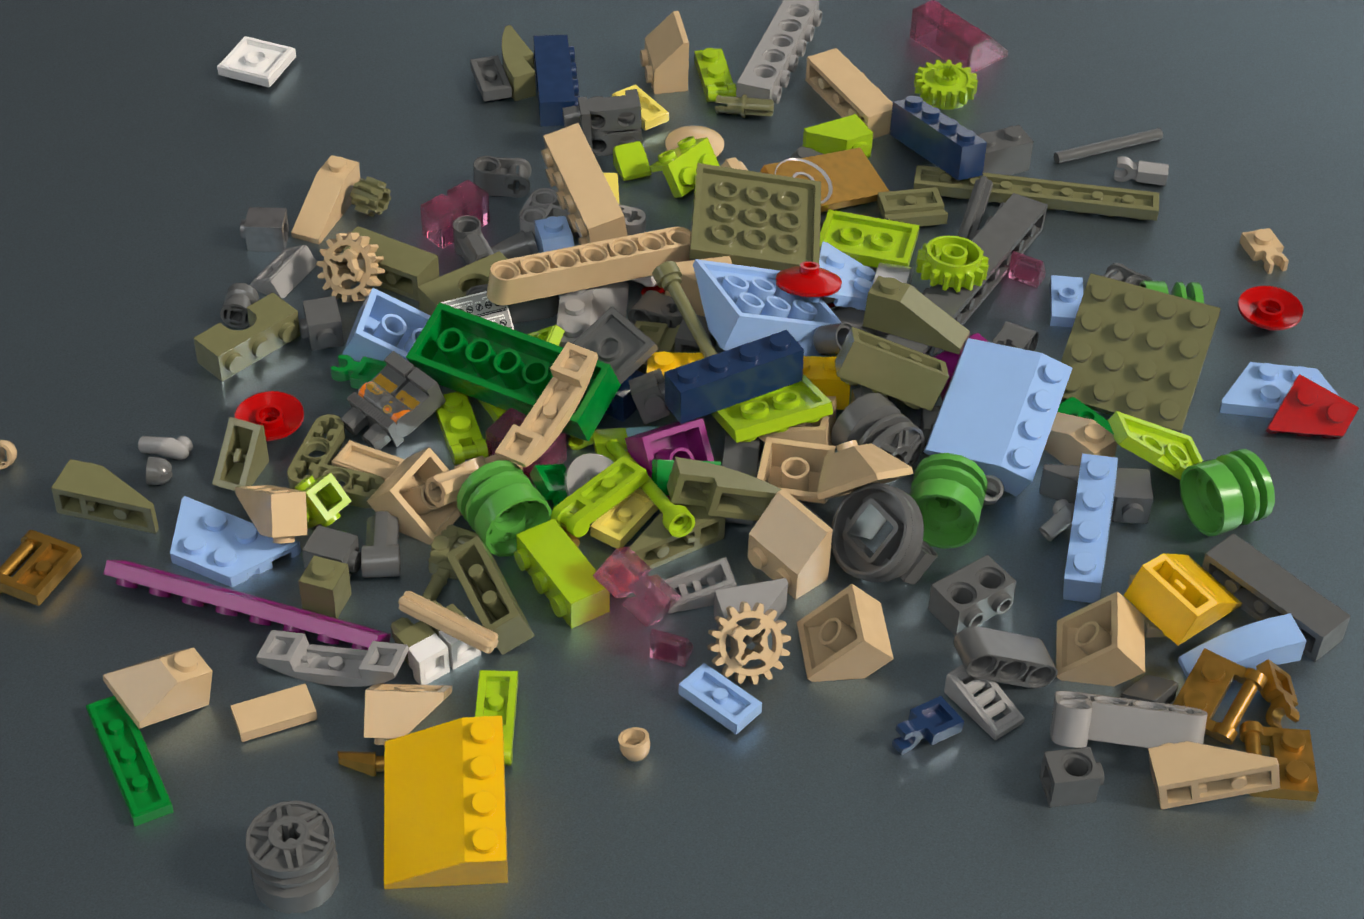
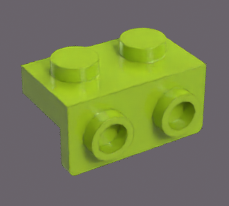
M694 136L686 137L677 143L679 147L659 154L657 156L658 161L650 165L652 172L663 171L674 198L683 197L695 188V175L698 163L720 166L708 137L695 139Z

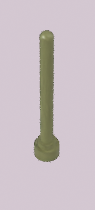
M667 261L657 266L653 270L652 276L658 287L669 291L704 358L718 354L680 285L682 283V273L676 262Z

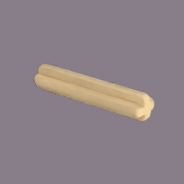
M406 591L398 601L400 611L486 654L492 653L498 645L497 633L412 591Z

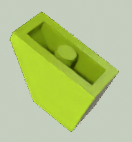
M856 114L804 128L803 146L806 148H811L822 154L861 148L867 158L871 157L873 132Z

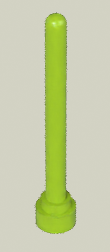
M610 439L607 441L606 448L616 460L625 456L638 464L618 440ZM648 476L649 481L640 488L663 513L664 527L674 537L680 538L688 535L695 526L694 516L685 506L671 503L669 498Z

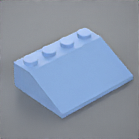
M695 259L693 267L708 330L716 339L721 349L726 351L788 330L804 349V356L830 357L819 354L813 344L814 332L820 326L842 322L821 297L819 302L815 303L808 301L809 297L797 296L781 290L775 282L776 275L780 272L779 270Z
M968 338L964 344L923 452L930 456L940 453L962 455L975 462L984 471L985 475H993L999 478L1003 483L1004 491L1017 497L1033 482L1073 368L1040 352Z

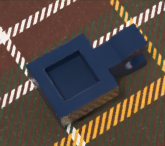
M939 696L910 709L908 720L896 724L895 730L901 736L893 740L892 746L900 755L911 751L923 738L932 746L962 732L964 720L942 696Z

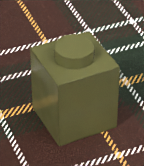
M314 555L298 581L302 609L338 619L352 595L349 567L346 563Z

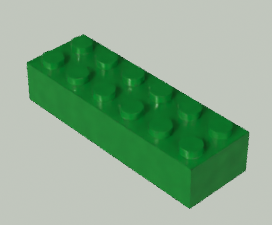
M439 302L406 358L415 368L420 369L439 385L526 418L552 379L553 375L550 368L563 350V347ZM597 360L586 391L562 432L589 442L621 386L610 364Z

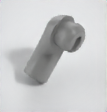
M142 436L139 439L138 448L141 453L158 454L175 460H183L189 456L190 451L193 449V443L186 436H179L177 439Z
M1060 499L1053 505L1054 515L1039 528L1041 534L1048 541L1054 540L1072 523L1074 503H1069L1066 499Z

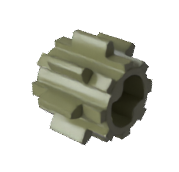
M367 176L366 180L361 178L357 183L355 182L350 193L351 203L356 205L355 210L372 217L375 214L381 215L384 210L386 211L389 201H391V191L386 188L387 184Z

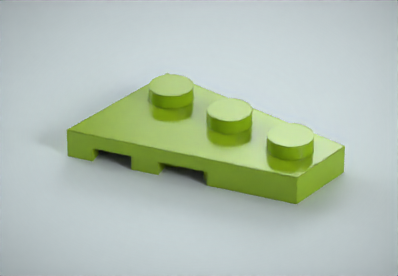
M1118 411L1108 419L1114 433V440L1119 446L1181 480L1182 472L1188 466L1203 461L1192 437Z

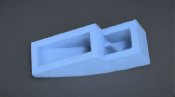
M1291 613L1244 625L1217 636L1181 655L1178 663L1186 678H1188L1203 649L1206 648L1245 668L1257 670L1256 666L1267 659L1276 665L1300 661L1306 639Z

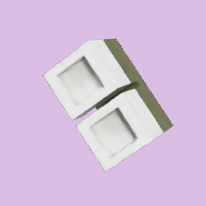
M433 600V601H432V602H434V603H436V604H438V605H441V604L438 603L436 600ZM453 603L445 607L467 618ZM402 617L391 624L392 638L395 643L408 645L409 651L404 660L413 670L414 679L418 684L427 685L449 673L450 667L454 670L481 655L480 650L422 621L413 624L408 618Z

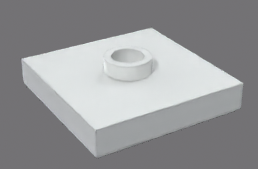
M244 36L217 66L218 75L270 87L296 58V49Z

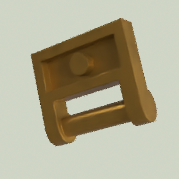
M28 530L21 538L20 546L0 566V594L3 592L40 606L82 558L80 547L35 530Z
M1204 648L1172 705L1193 707L1206 711L1208 715L1205 734L1222 743L1232 745L1238 734L1236 731L1238 724L1257 690L1261 691L1268 679L1258 670L1245 668ZM1233 680L1243 684L1223 721H1213L1212 718Z
M1257 721L1243 722L1239 726L1241 741L1245 743V751L1262 755L1261 745L1269 746L1270 757L1277 758L1279 763L1280 788L1250 793L1249 795L1263 798L1316 802L1319 790L1310 730L1264 727Z

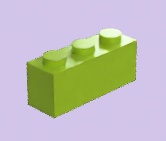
M555 519L516 534L517 550L514 551V557L518 567L522 571L526 570L532 577L537 592L545 594L550 601L555 615L558 618L563 617L571 629L610 612V587Z

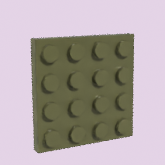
M698 163L695 175L689 258L707 259L730 256L732 264L779 271L800 266V263L805 261L819 264L821 181Z
M1090 273L1061 359L1062 363L1073 368L1061 401L1064 402L1070 397H1075L1094 411L1113 415L1118 411L1182 433L1221 308Z

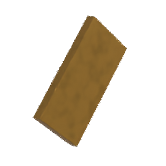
M861 148L800 158L818 165L827 173L832 182V195L827 202L821 204V212L828 211V209L834 210L877 201L878 192L889 191ZM795 160L783 162L778 166L776 175L792 177L796 172H805L812 176L815 181H821V201L827 197L829 192L828 183L822 173L815 167ZM780 162L763 165L760 172L775 175V169ZM798 175L795 177L810 180L808 177L804 175Z

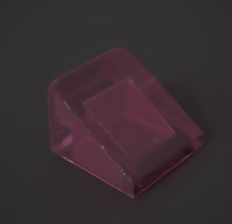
M1014 251L1012 253L1008 278L1038 288L1046 275L1044 262Z
M651 629L650 658L685 667L693 651V645L689 639Z

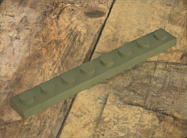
M917 165L913 189L937 187L940 196L970 199L975 181L980 179L981 176L958 181L939 167ZM983 173L982 175L993 182L988 203H1005L1015 193L1047 204L1048 210L1058 209L1077 213H1093L1109 217L1119 216L1157 221L1159 214L1158 192Z

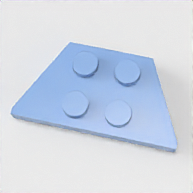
M822 241L819 258L820 268L835 273L842 281L841 289L838 292L824 297L835 298V306L853 307L865 311L867 295L873 285L876 272L829 243ZM809 297L808 301L818 303L820 297Z
M1250 362L1222 399L1219 410L1220 413L1273 418L1299 374L1332 393L1338 394L1317 368Z
M186 496L181 500L170 550L173 564L229 587H235L247 581L252 575L261 574L273 568L272 561L286 554L294 558L301 553L300 542L297 540L293 543H273V538L260 535L255 525L249 521Z

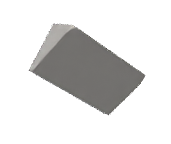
M307 245L284 249L250 285L258 292L267 295L274 293L283 299L317 266V261Z

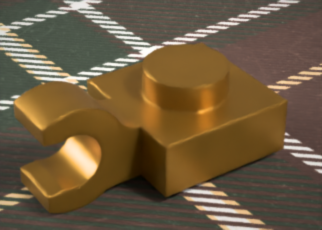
M1267 659L1256 666V669L1268 679L1263 689L1259 692L1267 702L1271 703L1266 712V722L1271 727L1282 728L1280 721L1285 714L1293 722L1299 721L1300 715L1295 708L1299 704L1290 675Z

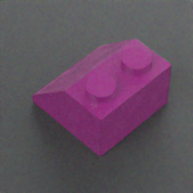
M697 418L682 424L678 421L625 438L628 453L641 467L646 469L651 479L652 459L675 460V457L698 461H714L703 418Z

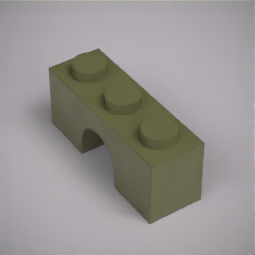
M499 251L417 286L419 310L432 315L439 302L464 297L470 288L488 284L491 265L507 258Z
M271 293L247 307L249 328L231 330L222 323H218L194 337L197 362L223 382L301 336L298 311L276 294Z

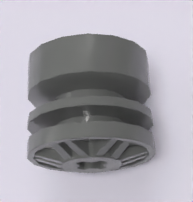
M868 393L848 405L837 418L831 433L833 446L852 440H857L858 445L872 443L911 467L918 460L925 441L923 431L913 424L908 417L901 414L900 410L880 393Z
M284 801L265 808L253 818L246 831L245 846L248 862L251 866L253 887L259 900L270 909L286 914L304 913L321 906L333 895L339 883V862L335 849L334 828L327 813L316 805L307 802Z

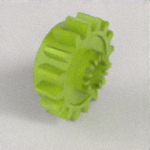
M936 60L934 65L926 62L925 68L919 67L918 73H915V94H920L923 101L932 107L942 110L957 109L966 105L968 100L974 99L978 80H976L977 74L971 73V67L962 68L961 62L956 65L952 64L951 60H947L946 63Z
M950 235L939 236L929 241L928 244L924 243L922 249L918 250L916 272L921 273L920 279H930V286L932 287L939 284L942 285V290L944 291L949 287H953L956 292H960L961 287L971 291L973 290V285L980 287L983 280H986L989 258L983 256L984 251L969 239Z

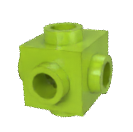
M332 473L317 479L310 475L294 487L296 490L306 491L307 529L319 524L323 527L331 525L341 517L339 511L352 502Z

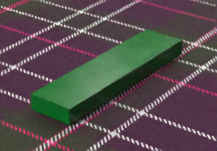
M113 695L85 705L134 826L136 827L173 813L172 803L143 736L116 697Z

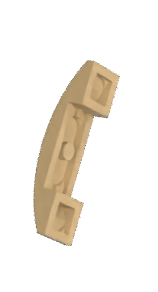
M567 342L550 368L553 375L552 379L521 426L512 425L495 451L497 456L523 467H528L552 445L567 425L586 391L598 360L596 352Z

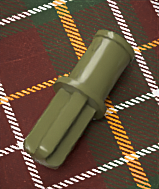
M746 94L742 97L721 95L716 97V103L728 104V106H715L716 114H736L745 118L746 115L771 117L774 113V101L772 99L748 98Z

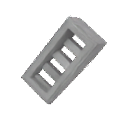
M726 557L658 582L669 614L713 606L715 590L737 586ZM709 584V587L702 589L701 585ZM694 587L696 592L689 594L687 588ZM679 589L682 597L675 599L672 590Z
M963 664L947 674L944 693L995 741L1024 723L1025 718L995 681L969 676ZM979 691L981 694L975 697L973 694ZM990 702L993 704L992 706L988 707L987 709H984V708H983L985 705H987V704L990 703ZM1001 712L1005 715L996 722L992 719Z

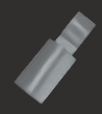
M1117 157V167L1125 168V170H1115L1114 180L1125 182L1134 179L1135 182L1166 186L1169 164L1139 160L1138 162H1133L1128 157Z

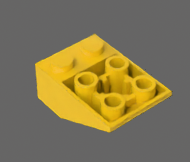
M1163 553L1142 565L1123 595L1138 611L1143 613L1165 636L1178 646L1242 605V602L1193 558L1184 554Z

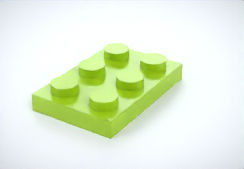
M828 209L820 232V246L822 241L827 242L864 266L878 268L881 262L909 267L920 225Z
M803 375L800 382L713 412L711 415L733 440L739 443L751 442L759 436L772 432H784L789 427L802 423L817 422L822 417L832 415L833 407L832 401Z

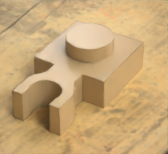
M1270 228L1243 232L1241 234L1240 244L1253 261L1262 260L1264 262L1263 268L1267 274L1272 273L1274 265L1279 266L1282 271H1287L1289 260L1282 254L1284 246Z

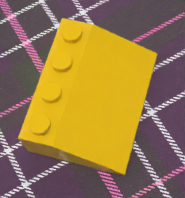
M502 716L462 717L385 741L384 889L508 883Z

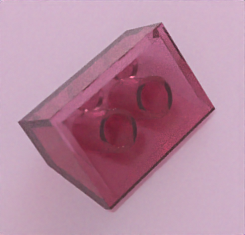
M931 0L914 8L912 11L910 38L945 61L951 60L954 65L961 62L962 68L971 67V73H974L1008 56L1009 51L995 39L959 15L948 10L939 2Z

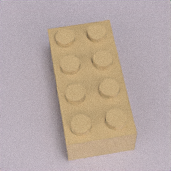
M579 123L544 135L546 149L541 150V153L548 168L545 169L551 187L556 186L558 189L556 195L562 210L567 209L569 212L567 218L573 233L578 232L581 237L578 239L579 245L627 236L624 214Z

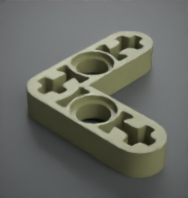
M332 414L317 418L288 468L287 476L290 489H295L294 487L310 475L317 479L332 473L337 481L346 483L342 488L352 501L348 505L372 509L367 500L384 483V479L375 474L332 466V460L336 457L346 437L344 422L340 420L339 416ZM313 451L325 452L321 457L308 456Z

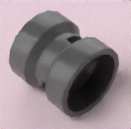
M235 283L228 288L225 302L220 311V316L224 323L230 327L240 329L249 326L247 307L259 301V294L256 289L245 283Z

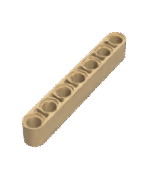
M680 226L497 261L490 268L486 295L494 304L511 305L652 276L653 270L664 262L690 261L691 231Z

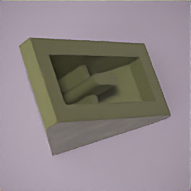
M229 417L212 485L235 491V487L252 486L269 462L263 425Z

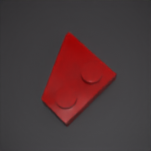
M1299 374L1265 431L1269 434L1280 432L1297 434V436L1311 437L1312 435H1319L1323 438L1341 439L1358 412L1359 407Z

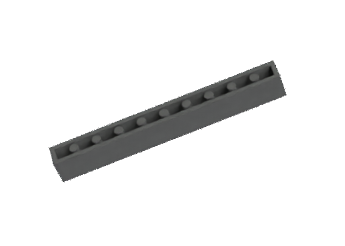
M1013 193L1005 203L1001 202L996 214L989 216L985 226L981 230L978 229L973 236L972 241L984 251L983 256L989 258L986 280H983L982 286L973 285V290L971 291L961 287L960 292H956L953 287H949L944 291L942 290V285L938 284L926 288L922 294L961 325H964L1042 232L1048 205ZM892 334L882 337L931 357L942 351V349Z

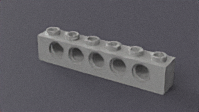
M819 0L782 1L737 81L736 97H742L746 94L748 98L772 99L774 103H779L782 88H787L790 73L795 72L797 69L799 56H804L807 42L812 41L815 27H819L821 24L822 11L819 10Z

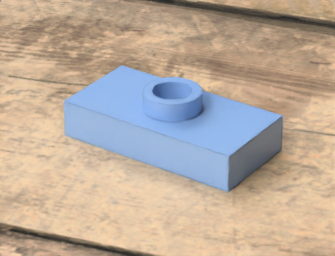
M1051 275L1049 284L1050 326L1072 328L1083 297V278Z
M705 663L679 684V695L736 735L762 712V702Z

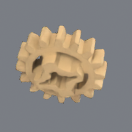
M348 232V234L338 233L336 234V239H328L326 241L329 249H320L319 251L324 256V260L317 261L316 263L317 266L323 267V272L317 276L319 279L326 280L322 288L324 290H333L331 296H335L336 299L342 298V302L364 301L365 296H368L372 290V286H381L382 284L377 275L385 273L384 269L378 267V263L383 261L384 257L375 255L379 246L377 244H369L370 237L359 236L357 232ZM351 246L350 249H345L344 253H341L344 248ZM357 282H360L357 287L350 289L351 286H356Z
M742 601L740 603V611L738 612L732 606L726 607L728 617L725 619L716 616L715 620L720 627L718 630L713 629L708 632V634L716 638V643L707 646L708 650L718 653L712 660L713 665L719 666L724 664L725 666L721 674L728 678L735 672V682L740 684L744 682L746 676H748L750 683L754 685L758 684L760 674L768 680L772 679L770 669L775 667L782 670L784 667L778 660L780 655H790L788 650L782 648L783 643L791 640V636L781 634V630L784 629L787 623L783 620L774 621L777 615V611L770 608L763 614L764 604L756 602L751 610L749 603ZM745 618H757L749 626L741 627L736 624V622ZM770 632H771V635H772V649H771V650L769 649V646H768V638H767V636L770 634ZM727 636L730 637L731 650L728 654L726 651ZM745 636L752 637V642L755 644L752 650L746 648L747 645L743 642ZM758 659L762 662L761 664L755 667H742L743 665H746L749 660Z

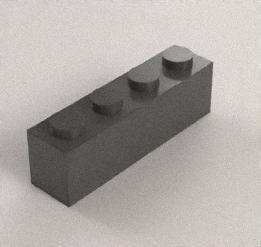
M1234 533L1205 554L1202 567L1242 602L1240 608L1253 618L1261 621L1291 613L1306 639L1303 654L1314 662L1343 640L1351 617L1348 613Z

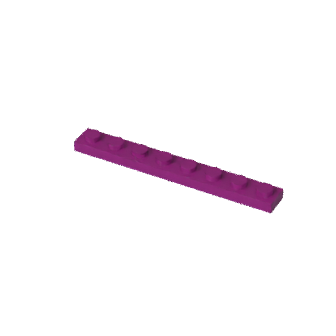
M126 560L106 561L103 574L117 578L115 584L120 586L138 588V584L150 587L148 593L152 595L170 598L171 593L183 596L182 603L197 607H204V603L216 605L215 612L220 614L237 616L238 612L250 615V622L271 626L272 621L284 624L283 631L304 634L306 631L318 634V641L339 645L340 640L352 643L351 649L368 650L373 641L390 642L391 633L134 562Z

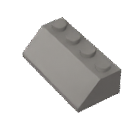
M623 281L560 294L556 325L565 330L559 346L564 348L567 342L573 343L611 307L626 318L629 284Z

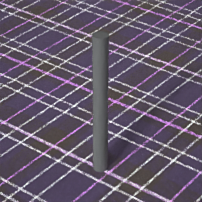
M1160 128L1055 152L1054 161L1056 164L1161 140L1163 132Z

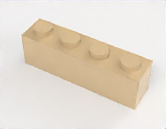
M837 48L807 57L805 81L842 118L856 114L873 132V139L890 133L893 102L863 72L854 66L847 57Z

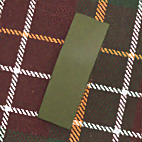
M507 25L502 35V66L512 87V98L514 101H519L536 96L534 54L513 27Z
M675 457L667 483L671 503L706 507L707 515L751 521H758L777 492L782 490L766 481L730 468Z

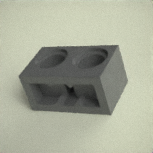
M986 555L932 584L928 610L956 636L965 628L980 626L989 618L1007 612L1014 602L1013 598L1017 581L989 555Z

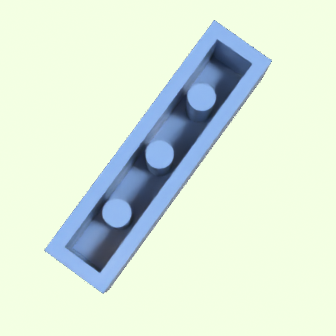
M1082 453L1064 575V600L1094 603L1101 598L1117 479V457Z

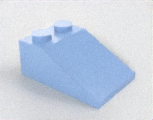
M372 288L357 314L342 355H348L356 362H360L363 356L384 361L392 351H395L407 360L408 352L431 315Z

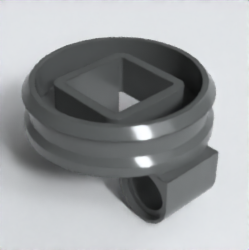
M870 483L858 487L845 497L834 515L831 525L833 529L832 552L839 566L855 578L874 583H883L900 577L903 582L915 585L938 557L935 550L923 541L924 523L919 506L908 493L899 488L884 483ZM888 521L894 528L875 553H873L859 539V536L872 540Z

